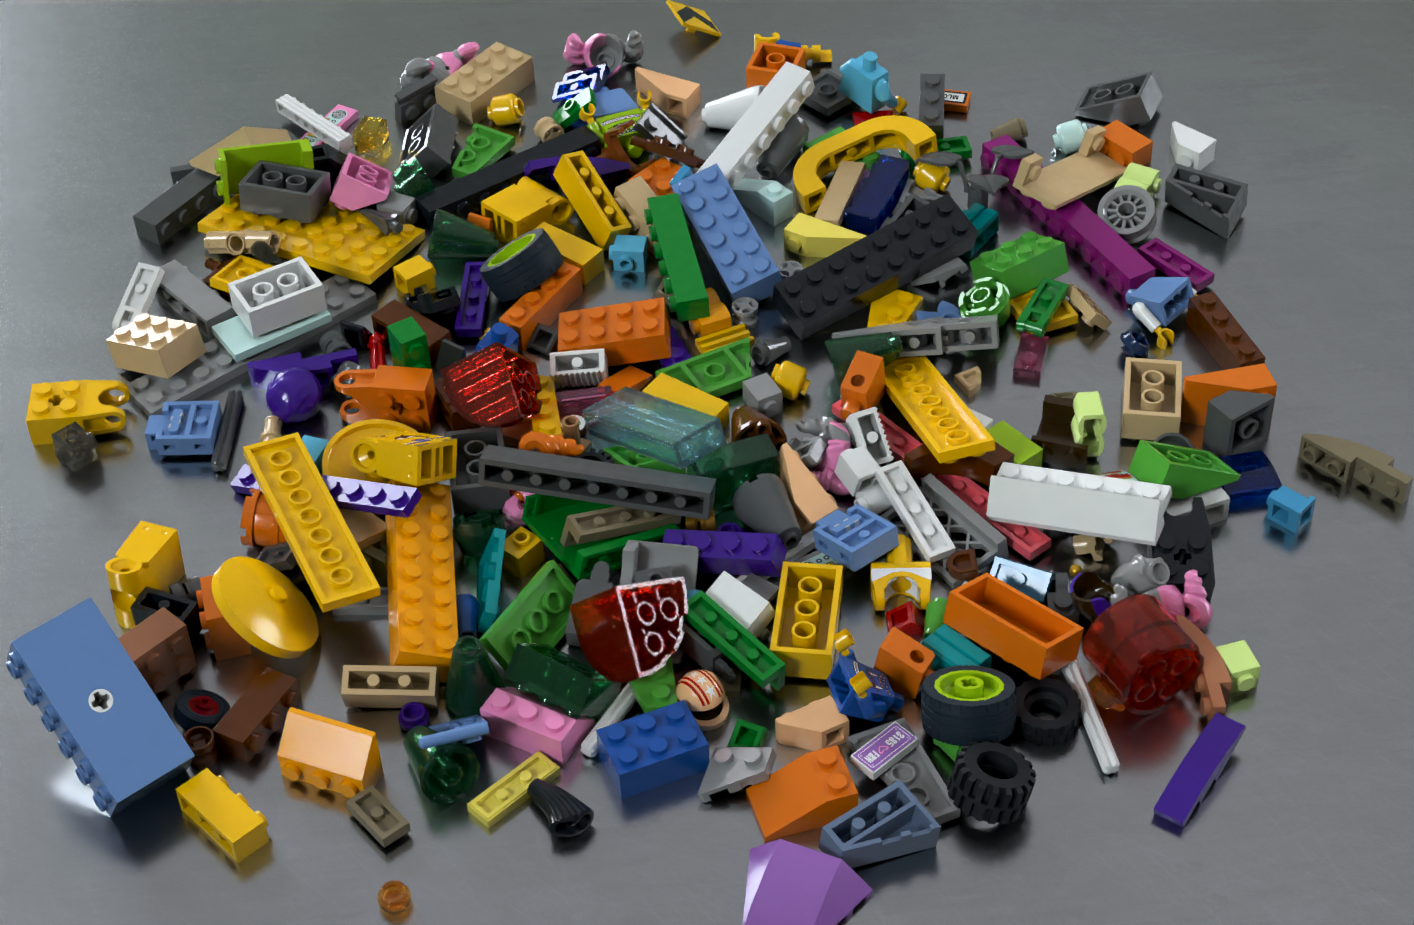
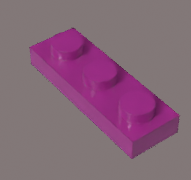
M1156 237L1138 248V253L1167 276L1189 277L1192 288L1197 292L1214 282V273Z

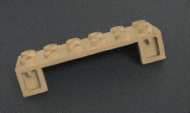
M1097 125L1086 130L1077 153L1047 167H1040L1043 157L1036 153L1023 158L1012 186L1019 189L1024 196L1038 200L1045 208L1056 210L1120 179L1127 167L1120 165L1099 152L1105 143L1104 135L1107 129Z

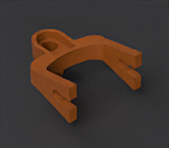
M633 119L605 132L604 140L607 147L601 150L600 155L596 156L598 158L629 163L630 169L625 173L628 176L636 175L657 161L656 158L636 165L630 160L621 146L618 135L624 132L626 128L635 124Z

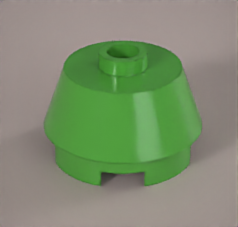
M993 277L978 279L973 282L975 286L966 294L963 291L961 292L958 305L962 317L998 315V327L1002 326L1009 319L1011 314L1009 289L1004 284L996 282Z

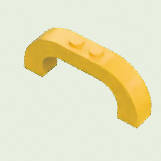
M891 115L867 120L813 145L800 156L793 171L795 191L800 207L806 215L819 209L827 192L826 186L821 180L827 174L836 170L841 161L854 162L885 148L903 150L915 161L926 153L938 151L936 134L919 120L906 116Z

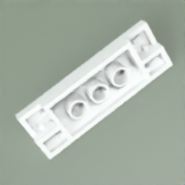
M1003 462L997 476L991 475L986 517L987 520L1156 546L1165 524L1163 515L1172 496L1171 486Z

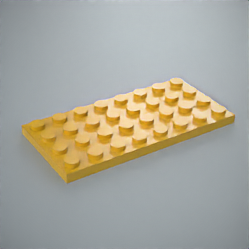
M239 193L230 199V205L223 203L198 222V232L205 234L208 231H241L246 229L253 231H276L280 236L281 246L278 249V253L272 255L288 260L302 256L308 266L369 285L425 239V230L417 228L412 224H402L403 230L400 233L392 231L386 236L374 223L358 211L339 209L331 201L328 202L312 223H300L297 220L286 218L278 219L264 214L256 215L240 209Z

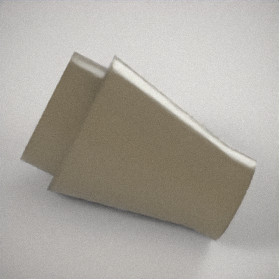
M1015 117L995 129H991V139L1009 135L1014 141H1023V138L1028 137L1024 119H1017Z

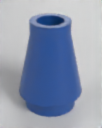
M457 595L459 638L462 640H472L477 636L480 603L474 595Z

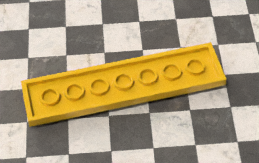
M926 356L897 357L884 360L887 395L939 463H954L961 458L969 456L979 457L986 452L995 450V440Z
M296 432L244 446L243 455L322 612L380 596V586L299 433Z

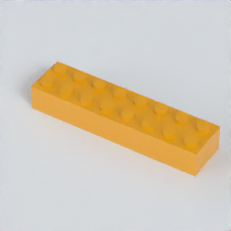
M392 480V485L417 488L422 497L408 518L386 515L390 666L437 667L440 682L450 683L459 662L450 486L438 483L413 486Z

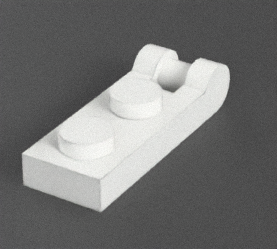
M138 262L113 319L112 329L114 331L132 323L136 316L148 313L165 273L161 267ZM129 314L132 315V318H131L130 321L127 320L128 317H129Z

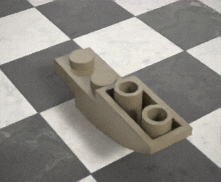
M1305 433L1302 435L1298 454L1299 458L1344 483L1354 478L1401 505L1409 499L1413 478L1393 467L1394 458L1350 440L1320 434Z

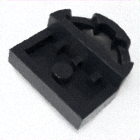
M424 284L414 288V295L412 296L410 293L403 294V299L407 306L425 314L439 311L442 314H447L457 310L456 306L461 305L459 295L454 286L430 293L427 285Z

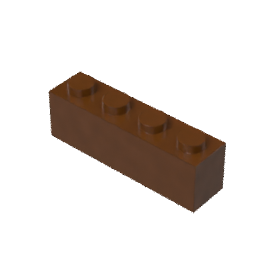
M1214 291L1189 297L1186 323L1222 370L1265 363L1266 357Z

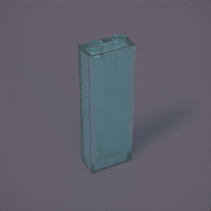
M624 387L582 410L590 436L681 470L727 444L718 417L628 387Z

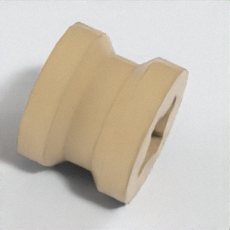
M543 117L535 124L534 134L544 143L564 134V130L553 118Z

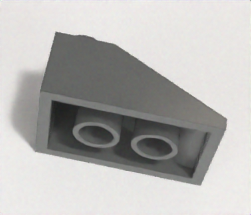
M1153 71L1086 87L1074 109V114L1106 122L1118 120L1127 126L1135 124L1144 125L1151 121L1163 95Z

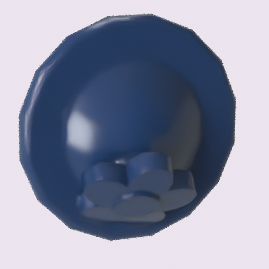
M1133 329L1121 333L1120 338L1124 344L1121 349L1127 356L1134 358L1136 354L1142 357L1148 355L1150 343L1143 333Z

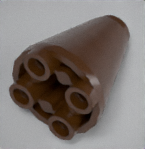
M740 406L735 409L731 419L732 454L738 464L747 470H752L756 474H761L777 464L776 457L780 448L787 442V436L782 427L752 407Z

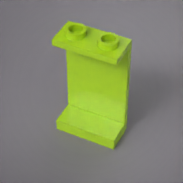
M309 139L218 149L219 158L214 159L216 174H220L221 181H216L218 196H223L225 205H230L229 194L239 193L238 183L259 160L314 169L313 150Z

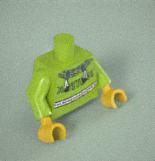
M647 90V99H642L639 91L637 93V104L642 107V110L635 108L595 118L594 121L593 116L596 108L592 103H589L588 111L590 113H586L582 106L579 117L587 122L588 125L586 127L601 139V148L604 149L607 147L604 133L631 119L636 124L651 103V91ZM635 124L626 128L624 132L618 135L621 146L631 158H638L641 156L642 151H644L642 148L630 145L632 135L644 138L633 128Z

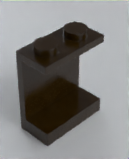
M1045 394L1042 419L1037 435H1032L1031 441L1043 449L1042 462L1085 470L1089 459L1087 457L1089 445L1074 443L1071 430V421L1075 415L1073 399Z

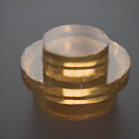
M388 881L381 887L378 893V904L386 912H400L407 908L411 902L410 890L400 881Z

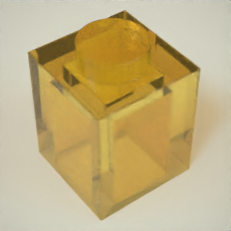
M363 116L353 131L355 151L378 156L389 140L387 120Z

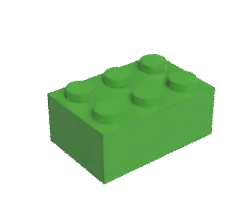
M1033 231L1023 233L1020 238L1014 241L1004 242L999 248L983 252L979 255L980 257L970 261L974 281L985 277H993L996 282L1007 286L1010 300L1038 287L1043 277L1055 279L1069 272L1064 242L1055 240L1052 237L1036 234Z

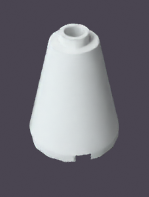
M755 85L706 103L705 108H702L703 122L707 123L708 127L731 130L765 87L763 85Z

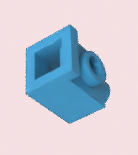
M1282 485L1278 490H1273L1267 498L1268 510L1266 518L1297 534L1312 519L1316 498L1312 495L1306 498Z

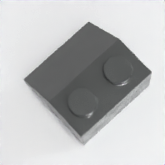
M1229 390L1220 396L1212 398L1208 401L1203 444L1227 462L1267 440L1275 397L1271 394Z

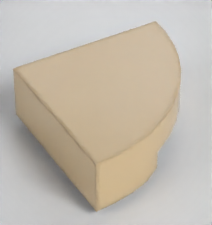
M978 366L954 375V383L968 398L979 391L982 377Z

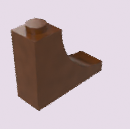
M995 442V450L986 452L982 456H969L958 459L954 463H939L924 443L904 454L903 463L914 480L925 477L930 473L932 475H957L979 481L990 487L991 475L997 476L1003 462L1013 463L1015 455Z

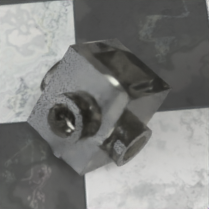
M74 422L51 434L57 459L61 464L66 463L73 471L98 459L95 449L98 446L96 438L91 432H86L78 423Z

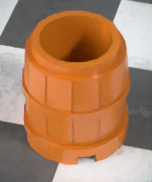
M250 488L249 492L252 496H246L240 528L246 529V537L240 536L242 545L269 546L287 542L262 491Z

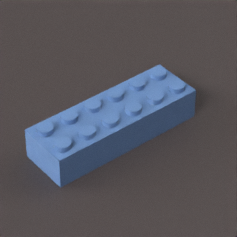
M716 163L671 185L673 193H678L687 222L732 302L740 297H750L759 302L773 295L774 285L782 281L780 271L718 164Z

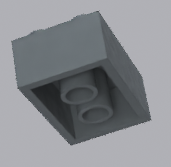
M259 160L238 183L240 209L242 211L251 212L256 215H270L278 219L297 220L300 223H312L328 204L331 196L330 172Z
M502 425L445 432L446 437L457 438L456 478L450 479L454 515L503 509L505 502L510 498L509 489L478 485L479 458L488 445L504 447Z

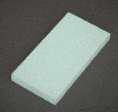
M324 310L289 325L269 331L266 334L253 337L239 316H235L212 326V332L232 358L239 362L332 321V317L328 310Z

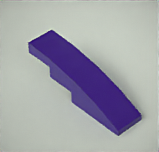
M561 156L528 161L523 167L525 176L529 177L549 172L551 180L556 181L553 173ZM588 157L602 180L622 176L630 169L629 163L606 158Z
M1216 713L1172 776L1153 808L1154 813L1184 828L1197 803L1201 804L1212 782L1218 780L1242 737L1246 726Z

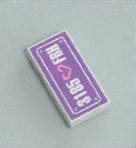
M895 721L850 756V763L874 781L918 746V738Z

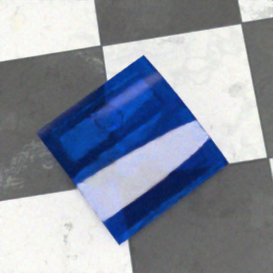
M607 64L565 73L563 82L555 84L552 102L556 103L574 98L588 86L595 93L598 92L608 79L609 67Z
M1262 450L1218 457L1240 474L1238 481L1221 486L1230 497V500L1267 495L1282 486L1272 463Z

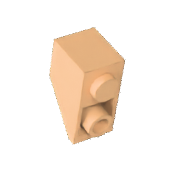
M829 695L776 718V741L779 744L811 751L841 745L847 742V737L849 736V719L846 715L839 713L834 699Z

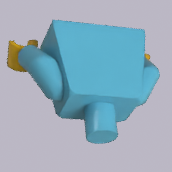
M867 51L856 59L848 60L840 67L843 77L838 90L870 114L884 106L892 110L895 109L901 114L908 105L902 97L891 95L889 73L877 63L878 56L876 53Z

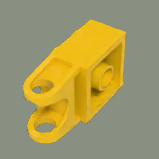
M70 380L32 384L26 416V424L32 444L88 441L89 436L121 430L126 425L127 419L125 412L117 407L128 402L130 389L126 384L115 380ZM117 389L122 391L124 395L112 396L109 394V391ZM117 416L120 418V421L112 423L107 421L105 417Z

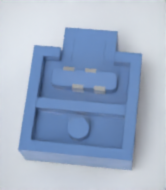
M165 401L162 409L163 415H149L145 430L149 450H158L159 455L213 454L223 416L219 401Z
M859 504L847 509V514L838 509L815 522L816 528L813 529L816 549L854 572L899 545L897 526Z

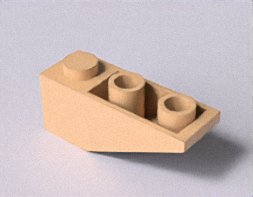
M640 67L635 68L636 89L646 97L647 90H650L652 94L651 101L664 112L688 119L701 104L700 84Z
M787 442L784 443L776 457L779 476L785 484L802 534L804 535L816 528L815 522L839 509L834 497L827 493L819 484L817 476L804 465L799 453L792 450Z

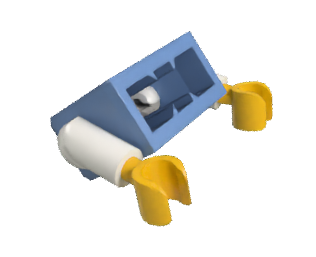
M1152 277L1138 289H1129L1126 292L1125 299L1128 304L1132 305V312L1135 317L1151 333L1155 332L1158 335L1157 346L1165 350L1167 341L1171 345L1173 344L1174 332L1169 328L1162 329L1161 326H1167L1188 308L1189 297L1197 296V291L1192 288L1189 277Z

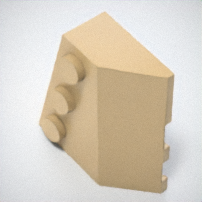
M243 126L189 162L193 167L220 176V174H216L214 159L219 158L218 149L292 140L288 131L284 129Z

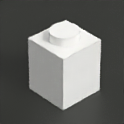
M862 445L855 449L850 448L843 451L839 455L834 473L854 497L857 492L878 484L875 470L880 468V466L865 446Z

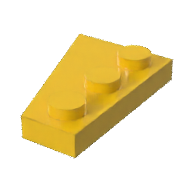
M897 289L871 302L867 328L911 321L916 311L922 306L923 297Z

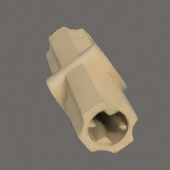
M251 229L241 231H208L204 238V248L208 250L209 254L278 253V249L281 246V239L276 231H253Z

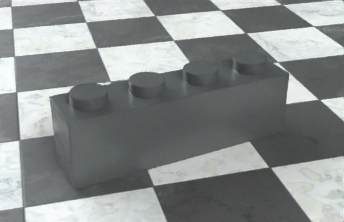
M198 168L194 169L133 215L137 235L160 246L223 197L218 196L216 181H221L220 176Z

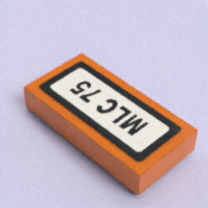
M945 89L944 111L967 113L971 92Z

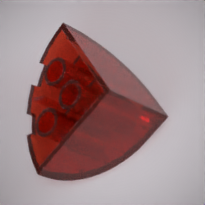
M495 342L440 370L443 377L441 382L443 390L448 395L453 407L463 418L474 424L488 428H509L523 424L535 418L534 415L540 413L542 402L541 400L537 401V393L541 392L542 388L536 363L499 342Z
M684 576L615 586L570 605L579 644L591 666L604 678L618 683H626L646 677L665 666V662L671 654L677 651L684 635V631L681 630L683 616L688 614V598Z

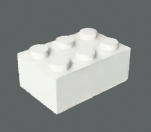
M302 256L228 283L232 307L253 337L266 334L269 331L327 310L323 284Z

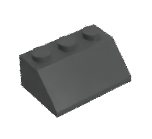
M437 103L425 112L406 130L396 175L398 177H435L440 171H446L452 162L450 158L455 148L454 139L458 133V119Z

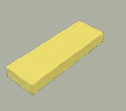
M539 750L467 803L468 812L489 829L531 797L527 794V789L534 779L539 778L550 783L561 775L560 767Z

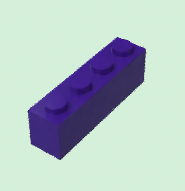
M666 529L662 542L698 547L697 573L722 574L723 571H726L730 575H749L753 573L757 576L781 577L782 565L787 553L778 534Z

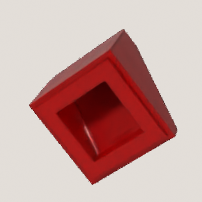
M912 600L886 612L888 632L895 627L908 636L923 635L925 626L923 614Z

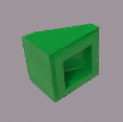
M738 718L727 747H764L771 731L765 727Z

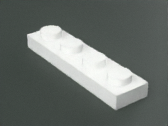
M902 460L876 469L875 477L926 561L933 563L955 553V545Z

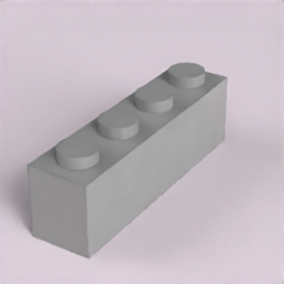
M174 259L161 266L165 273L155 295L186 321L197 324L199 332L210 341L216 338L212 332V326L237 315L232 307V303L225 301L215 289L212 290L208 287L202 278H197L187 266L181 265L177 260Z

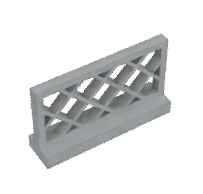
M931 473L922 479L923 486L919 489L929 502L935 515L945 516L948 519L947 525H942L948 536L951 538V533H964L967 535L966 541H952L956 549H983L986 552L981 558H976L978 571L991 563L995 556L1005 558L1009 556L1007 539ZM892 507L880 517L891 522L893 518L899 515L895 508ZM894 524L897 526L898 534L910 537V533L904 524ZM911 540L912 552L920 560L926 561L915 541ZM949 557L931 563V569L953 589L966 581L956 580L947 572V560Z

